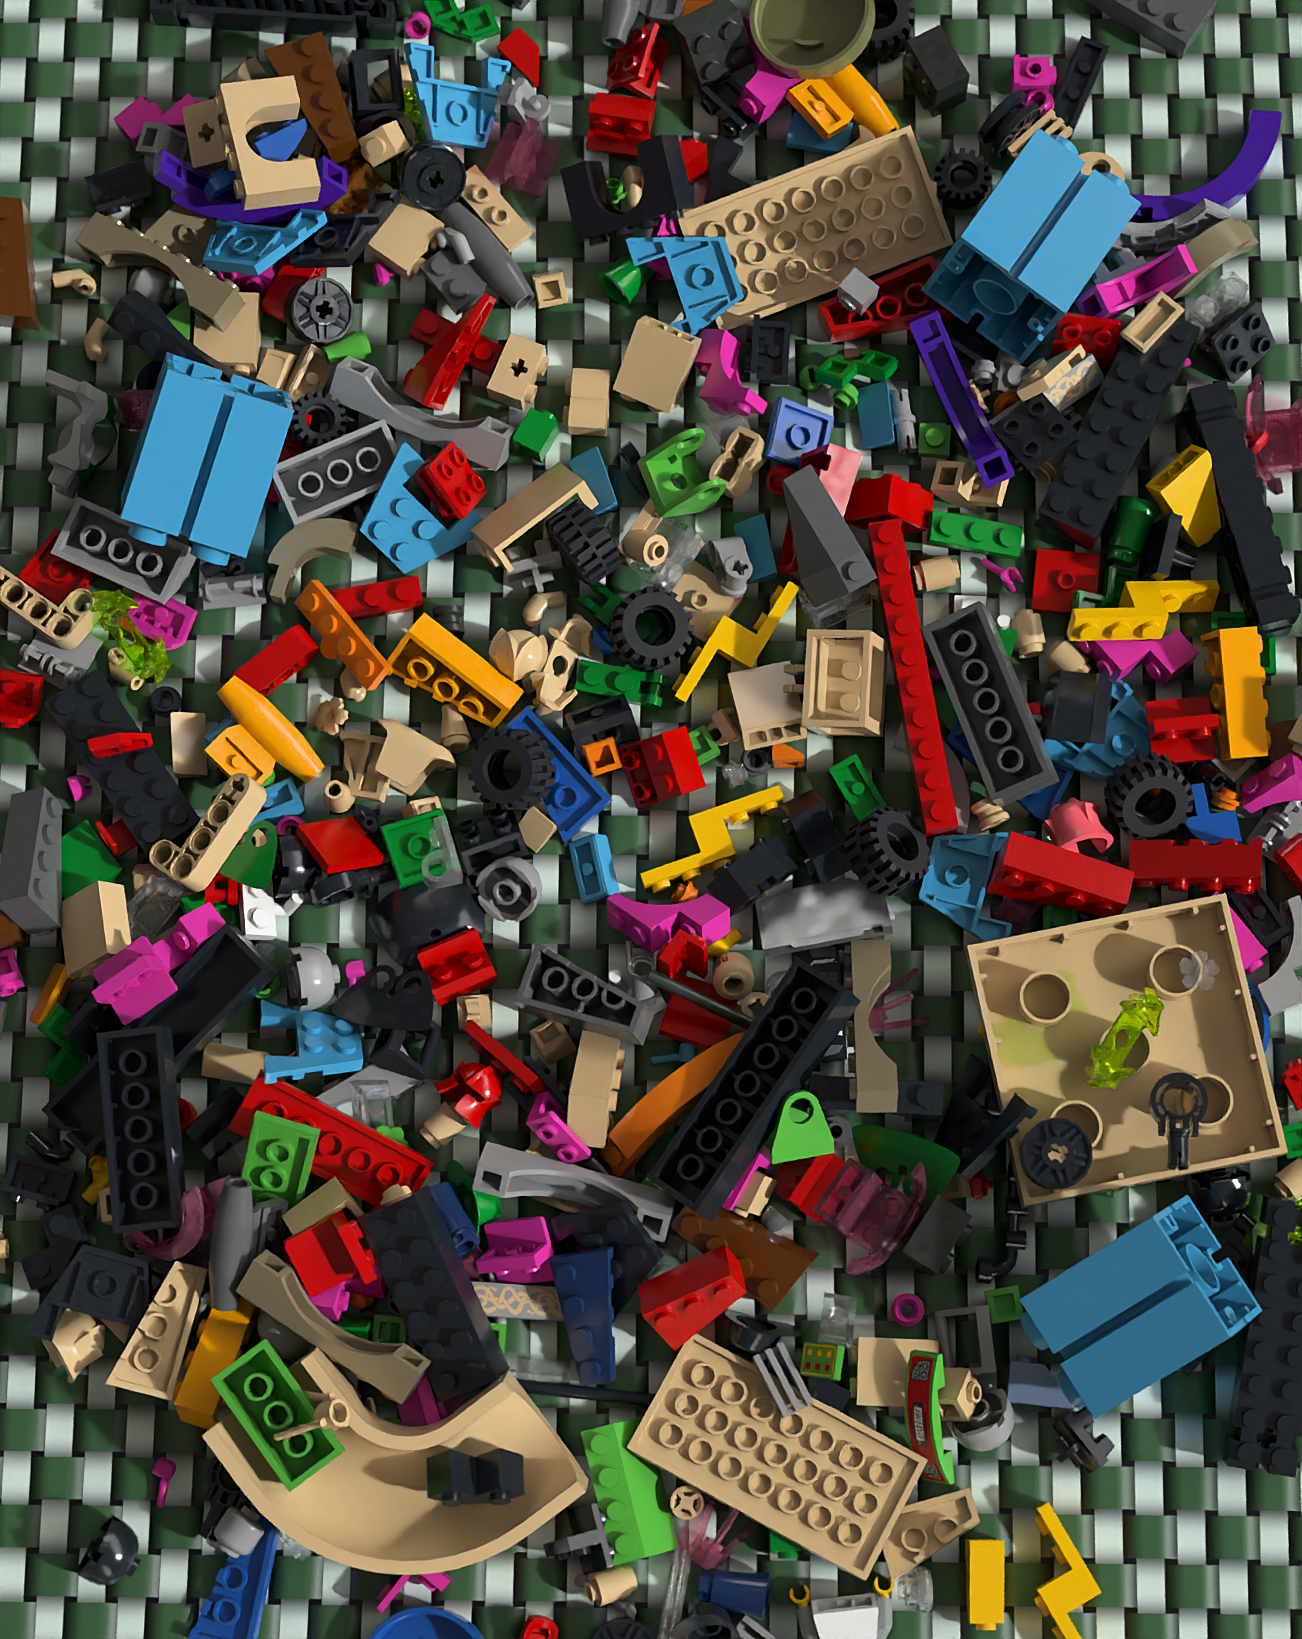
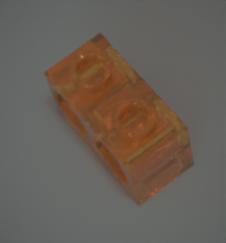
M349 159L342 167L347 171V193L330 205L320 209V211H325L326 215L361 214L368 204L372 191L380 190L384 183H387L367 162Z

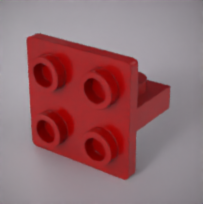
M651 22L631 30L625 47L616 48L614 60L607 70L608 79L605 88L613 90L623 86L646 100L654 97L670 46L669 42L657 36L659 24Z
M597 92L595 100L590 101L588 110L589 130L586 150L639 159L635 143L644 141L645 137H650L656 107L655 101Z
M1066 312L1055 325L1049 359L1081 344L1086 353L1093 354L1102 373L1107 374L1113 364L1121 321Z
M453 441L446 444L438 454L425 460L423 465L413 474L446 522L456 517L460 520L465 518L487 493L483 480L474 472L467 462L465 454L458 449Z
M1208 696L1148 701L1145 703L1150 752H1156L1159 757L1163 754L1170 761L1173 760L1174 763L1214 760L1217 757L1214 732L1220 726L1218 714H1211Z
M475 927L423 948L416 953L423 971L430 977L434 997L440 1006L455 1000L456 997L465 996L497 982L495 970Z
M835 1150L832 1154L782 1162L772 1177L778 1181L773 1193L816 1222L822 1223L856 1169L836 1156Z

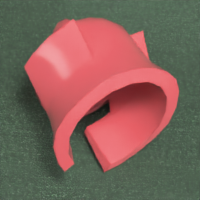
M1071 797L1067 803L1054 805L1048 820H1045L1042 825L1052 840L1053 845L1079 853L1076 842L1091 839L1097 850L1104 854L1114 839L1101 824L1099 806L1095 803L1077 800L1074 797Z

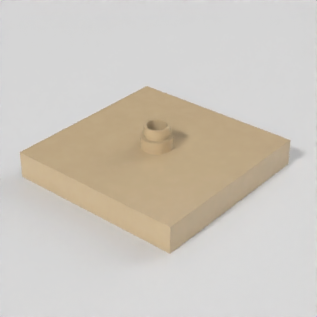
M1226 893L968 945L966 947L965 956L1000 1113L1002 1114L1015 1093L1027 1099L1038 1109V1112L1031 1120L1025 1117L1016 1126L1019 1128V1132L1012 1139L1006 1136L1021 1208L1249 1163L1288 1153ZM1171 1073H1185L1195 1077L1204 1086L1208 1096L1207 1111L1199 1123V1135L1196 1138L1189 1137L1188 1139L1189 1169L1178 1171V1166L1175 1167V1170L1167 1169V1120L1165 1135L1158 1136V1123L1153 1119L1148 1104L1154 1085L1163 1076ZM1169 1083L1164 1084L1158 1089L1156 1094L1157 1103L1160 1094L1163 1093V1089L1167 1085H1169ZM1171 1089L1164 1094L1163 1103L1170 1112L1176 1115H1185L1192 1111V1098L1194 1095L1198 1096L1195 1090L1189 1095L1182 1089ZM1198 1096V1106H1200L1199 1096ZM1195 1111L1194 1115L1198 1116L1199 1112ZM1050 1118H1065L1078 1124L1087 1133L1093 1147L1092 1164L1087 1174L1077 1184L1062 1190H1046L1033 1184L1024 1174L1019 1161L1020 1145L1025 1134L1037 1123ZM1050 1146L1049 1148L1052 1152L1048 1154L1051 1160L1058 1159L1061 1163L1060 1156L1063 1155V1151L1061 1148L1055 1150Z

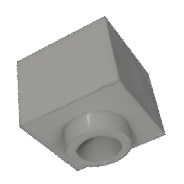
M854 267L839 285L837 297H839V302L844 308L851 312L855 310L862 315L876 299L879 286Z

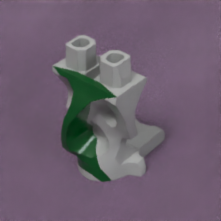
M48 369L45 374L46 382L54 388L56 394L73 401L82 411L78 417L62 430L57 452L51 453L47 458L53 466L48 481L56 486L55 490L57 493L74 499L80 486L85 488L90 486V474L108 459L115 446L118 431L115 426L114 415L118 409L119 402L84 380L79 382Z

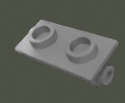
M264 573L201 579L202 584L199 585L200 596L203 597L204 610L266 604Z

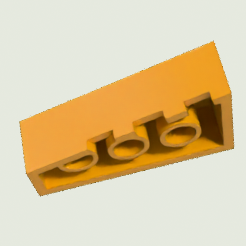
M425 612L406 632L387 659V662L392 667L387 675L390 676L394 673L404 678L405 684L413 688L419 686L433 693L432 698L442 703L449 701L457 705L458 711L493 729L500 724L525 692Z
M1257 627L1219 629L1201 635L1202 647L1208 646L1209 659L1204 661L1206 674H1211L1214 679V684L1209 692L1211 704H1213L1215 709H1219L1220 726L1216 730L1221 760L1268 756V750L1271 747V736L1269 731L1266 730L1265 718L1268 716V703L1263 698L1262 689L1266 676L1263 666H1260L1259 654L1262 652L1263 642L1261 635L1257 632Z
M243 1296L240 1297L235 1310L219 1311L212 1308L208 1319H202L196 1338L200 1339L196 1350H190L185 1361L184 1369L187 1370L183 1382H177L172 1395L180 1421L208 1430L219 1421L217 1413L220 1406H227V1403L210 1379L244 1354V1350L240 1349L241 1344L247 1345L249 1343L260 1308L248 1304Z

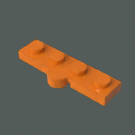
M311 580L294 603L323 637L320 643L323 656L328 659H341L366 690H375L391 670V665L319 580Z

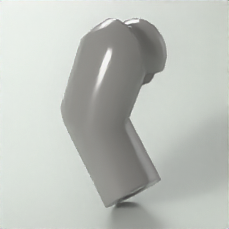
M450 227L443 228L442 232L436 233L435 239L438 246L446 248L450 245V247L454 248L461 265L475 259L467 239L462 233Z

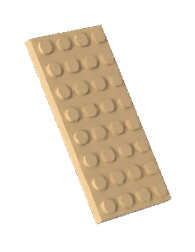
M911 125L684 213V218L678 220L684 237L725 238L744 295L741 300L715 319L718 329H725L727 331L752 322L754 314H760V318L838 289L841 282L854 267L866 277L953 245Z
M697 1333L683 1344L627 1446V1450L863 1582L866 1581L928 1459L812 1398L813 1404L782 1418L757 1367ZM769 1373L786 1408L791 1407L792 1405L779 1379ZM790 1385L798 1402L803 1401L798 1389Z

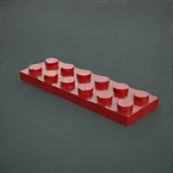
M262 1069L258 1072L228 1126V1129L249 1139L253 1117L256 1111H261L320 1129L310 1172L327 1181L336 1177L346 1191L376 1207L380 1206V1202L384 1198L382 1196L384 1191L393 1185L399 1184L400 1187L408 1186L411 1192L420 1189L435 1164L434 1160L279 1078H277V1083L264 1084V1070Z

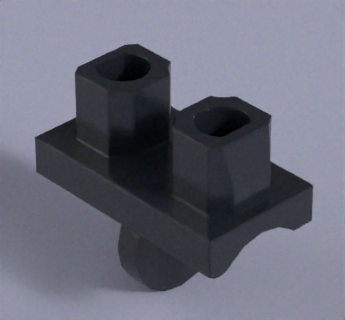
M1085 1408L1074 1413H1067L1054 1422L1052 1426L1060 1435L1055 1442L1063 1451L1056 1459L1062 1463L1069 1458L1076 1468L1082 1464L1090 1474L1109 1461L1107 1456L1113 1450L1114 1444L1103 1433L1092 1440L1085 1430L1094 1421Z

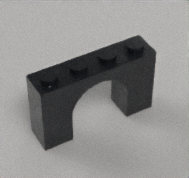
M661 134L635 143L643 173L644 187L639 202L627 213L620 210L610 197L602 161H582L560 169L577 242H589L590 246L605 244L608 242L607 237L615 235V238L626 237L633 234L632 229L640 227L641 230L659 226L658 220L666 218V222L684 218L683 212L695 209L678 135Z
M810 1075L808 1092L812 1093L819 1101L824 1117L840 1116L842 1113H856V1099H849V1079H855V1077ZM897 1080V1112L882 1114L903 1116L906 1122L937 1123L942 1116L943 1082ZM807 1099V1113L809 1115L811 1112V1104L810 1101Z

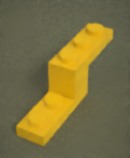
M1217 580L1125 581L1119 608L1073 609L1067 629L1069 641L1162 639L1169 617L1168 613L1211 612L1214 609L1220 587Z
M791 581L787 583L785 588L780 585L777 587L770 599V602L774 604L768 615L762 612L753 627L758 631L757 634L723 615L720 622L714 619L704 634L709 638L703 649L697 646L688 663L693 665L688 675L686 676L681 673L673 685L672 690L677 692L673 700L684 706L715 653L743 669H751L800 587Z
M777 785L688 816L689 826L699 853L640 873L645 891L652 889L653 893L661 892L670 888L671 882L683 879V882L692 881L701 877L702 871L713 868L715 872L726 863L731 865V861L736 860V853L725 824L730 822L732 826L749 820L748 816L761 812V815H766L777 811L779 805L783 804L784 798L780 786Z
M1044 1502L1034 1508L1037 1516L1033 1519L1043 1536L1049 1533L1055 1544L1051 1548L1055 1558L1061 1566L1067 1564L1068 1569L1035 1588L1038 1597L1034 1598V1601L1044 1617L1050 1615L1056 1627L1051 1630L1056 1639H1082L1067 1613L1102 1592L1050 1503Z

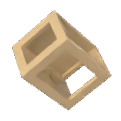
M807 629L805 665H784V673L804 675V685L792 683L783 685V693L803 694L802 726L821 736L883 737L888 642L871 630ZM834 638H860L862 640H838Z

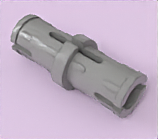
M898 389L889 392L893 413V428L896 431L899 448L898 453L906 455V450L908 449L909 454L918 451L913 426L916 424L915 416L911 415L908 390L901 389V394H899Z

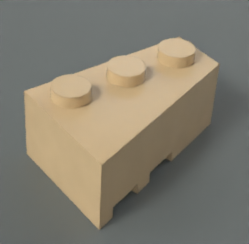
M582 1030L569 1092L567 1126L587 1147L605 1149L611 1111H616L618 1092L614 1091V1089L619 1090L621 1084L622 1070L617 1069L624 1068L626 1049L620 1048L621 1040Z

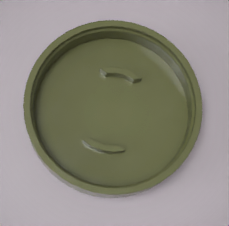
M752 0L749 16L750 29L757 47L776 70L797 79H820L843 70L862 53L873 32L875 4L874 0Z

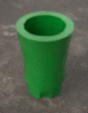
M628 251L613 265L600 272L597 278L601 287L614 301L627 307L656 271L645 264L634 266L630 251Z
M1126 495L1119 496L1113 532L1108 545L1110 549L1106 559L1122 567H1136L1161 508L1145 499Z

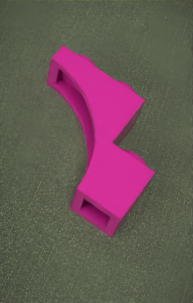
M187 94L167 112L163 113L154 101L149 104L141 95L113 119L120 133L136 149L144 122L163 123L186 133L182 107L203 101L201 99L196 101L190 94Z
M1185 244L1177 245L1160 257L1125 275L1095 285L1075 299V302L1082 315L1114 320L1132 307L1142 305L1143 302L1149 303L1160 291L1166 294L1196 274L1198 270Z
M702 329L699 336L702 341L693 363L699 369V374L706 378L699 397L709 404L708 408L717 414L725 415L726 412H735L742 416L764 414L767 402L750 388L742 387L740 382L739 359L743 344L725 329Z
M1179 630L1162 637V639L1076 641L1078 648L1083 653L1088 654L1097 664L1098 670L1104 676L1109 677L1114 684L1143 663L1148 674L1165 686L1189 668L1199 654L1197 649Z
M1290 752L1240 784L1243 807L1248 812L1253 813L1263 807L1279 802L1302 801V761Z
M618 893L607 898V920L610 926L622 932L635 944L642 946L650 953L661 948L665 942H670L679 929L688 934H697L705 941L707 947L730 933V908L708 893L694 900L672 905L644 904L627 899Z
M210 901L178 918L172 934L152 945L171 978L226 924Z
M378 1265L372 1267L377 1279L366 1285L358 1273L313 1297L308 1294L303 1282L301 1281L300 1283L316 1308L326 1318L334 1322H339L342 1311L347 1310L350 1293L386 1299L389 1290Z

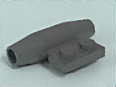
M604 0L602 8V43L612 48L625 47L638 13L650 22L672 26V22L682 17L685 0Z
M456 202L448 206L440 216L446 228L450 227L466 237L475 259L461 265L454 248H443L419 265V269L456 316L472 306L483 295L487 286L515 310H520L528 305L534 298V293L516 261L489 228L463 205Z
M232 1177L224 1181L213 1218L208 1274L211 1307L219 1311H233L237 1308L241 1295L236 1290L256 1257L267 1249L282 1259L286 1225L282 1215L287 1212L288 1201L277 1197L257 1203L253 1208L252 1185L249 1180L244 1178Z

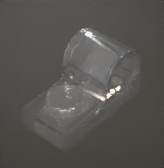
M700 397L695 399L696 407L723 453H725L727 440L735 429L743 426L751 430L745 416L735 412H726L725 415L717 414L708 408L709 404Z
M446 815L433 818V828L428 829L433 848L439 847L440 850L427 854L421 864V876L424 883L434 889L463 883V874ZM433 864H441L446 871L443 875L435 877L429 874L428 868Z

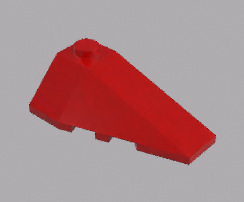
M484 293L420 359L414 369H409L403 380V385L405 386L404 394L427 407L443 411L497 300L496 298Z

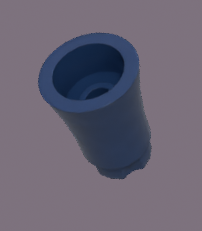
M452 1182L434 1185L429 1189L460 1258L467 1256V1254L479 1246L480 1240L475 1233L476 1228L462 1203L457 1185Z
M702 1569L697 1601L699 1603L720 1605L725 1609L747 1614L764 1621L769 1599L771 1572L748 1573L716 1569L715 1571Z

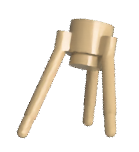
M303 1390L309 1399L322 1401L314 1410V1421L274 1435V1439L278 1441L320 1427L326 1430L331 1429L332 1432L338 1428L347 1427L350 1416L349 1407L343 1400L335 1399L333 1392L322 1394Z

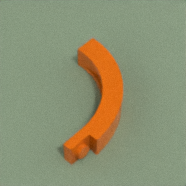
M747 1030L717 1043L678 1068L645 1095L608 1134L611 1140L599 1154L611 1166L618 1178L627 1176L654 1142L677 1120L696 1106Z

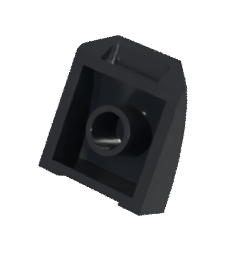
M1060 669L1049 676L1040 729L1042 739L1104 745L1112 705L1113 682L1101 672L1092 674L1069 672Z

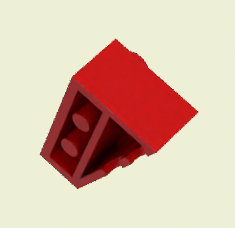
M725 1244L637 1285L642 1316L674 1351L746 1294L741 1263Z

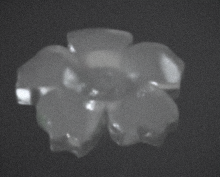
M1199 950L1191 955V960L1184 957L1179 963L1181 974H1187L1182 979V983L1186 988L1191 987L1195 989L1198 985L1203 991L1212 988V984L1215 981L1212 976L1220 973V965L1216 964L1213 959L1207 962V952Z

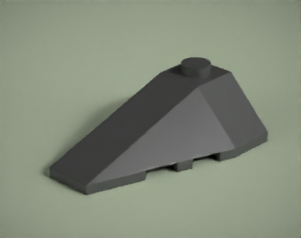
M811 464L784 478L782 483L788 518H790L793 548L796 552L798 563V577L813 607L816 608L845 596L876 579L877 576L863 549Z

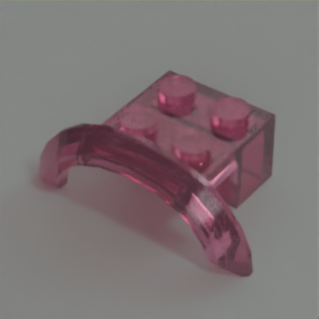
M1256 374L1249 384L1245 396L1246 433L1249 432L1255 435L1258 431H1264L1268 433L1269 438L1267 444L1258 453L1254 454L1255 466L1253 467L1257 477L1262 479L1263 485L1272 494L1281 495L1284 493L1281 477L1275 478L1273 474L1302 471V399H1297L1292 407L1288 409L1258 412L1259 398L1263 387L1260 374Z
M850 1157L820 1198L812 1212L826 1226L871 1253L862 1259L854 1257L845 1270L847 1273L860 1275L880 1266L897 1250L906 1238L925 1200L927 1181L925 1167L922 1162L919 1161L910 1174L913 1183L910 1198L884 1183L875 1172Z
M231 1176L223 1177L200 1189L196 1185L184 1192L181 1200L183 1211L182 1226L178 1234L158 1243L153 1242L141 1231L126 1233V1236L138 1249L159 1261H172L185 1256L196 1246L197 1242L201 1240L205 1242L211 1239L213 1218L223 1184Z

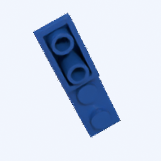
M307 118L298 122L294 119L289 120L279 126L278 132L272 135L269 132H265L257 136L253 140L254 145L251 149L258 156L274 162L287 161L304 136L309 124ZM223 168L215 171L207 177L209 181L202 191L208 201L234 189V180H237L235 171L228 170L225 172Z

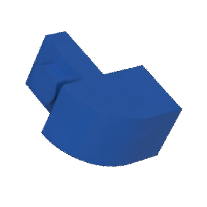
M1204 783L1190 785L1194 800L1190 801L1193 808L1191 812H1186V814H1191V817H1188L1185 824H1180L1186 839H1202L1209 842V845H1216L1222 839H1236V842L1241 843L1242 839L1236 810L1210 814Z

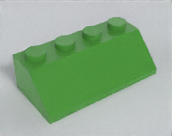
M267 1339L261 1341L210 1379L289 1492L346 1451L331 1429L326 1430L321 1427L278 1441L274 1439V1435L314 1421L313 1413L316 1408Z
M643 1417L581 1432L598 1506L602 1509L605 1516L604 1531L606 1539L611 1543L614 1550V1566L679 1548L660 1468L627 1450V1446Z

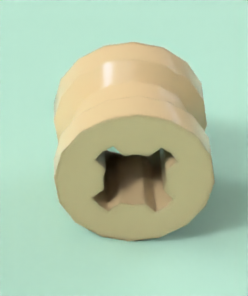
M990 797L970 807L972 814L976 815L980 821L978 827L981 832L995 828L1010 819L1008 812L1003 811L1002 807L993 803Z
M753 992L747 995L742 1002L741 1013L755 1019L769 997L761 992Z
M692 1486L677 1488L672 1493L670 1499V1507L673 1513L684 1520L697 1517L704 1506L701 1492Z

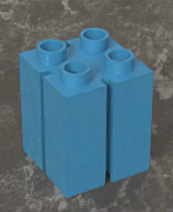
M1040 128L1036 130L921 289L922 292L966 324L975 313L981 314L984 319L976 331L1021 364L1066 314L1142 204L1130 195L1127 184L1118 176L1108 172L1100 173L1096 169L1090 175L1082 173L1081 168L1086 162L1079 158L1076 147L1068 139L1060 135H1048Z
M166 352L121 493L120 518L128 520L130 523L128 534L138 540L165 546L169 534L175 536L182 534L188 536L189 541L193 544L190 551L193 556L213 564L227 565L231 553L244 558L247 556L294 413L289 393L235 374H232L230 383L220 380L222 370Z
M1188 1195L1020 1299L1027 1311L1021 1315V1324L1026 1335L1037 1348L1044 1350L1050 1347L1053 1354L1059 1351L1063 1355L1065 1361L1060 1364L1063 1371L1058 1374L1060 1388L1067 1400L1075 1408L1082 1409L1087 1406L1094 1419L1229 1339L1263 1311L1230 1259L1226 1258L1218 1264L1213 1260L1211 1254L1222 1247Z

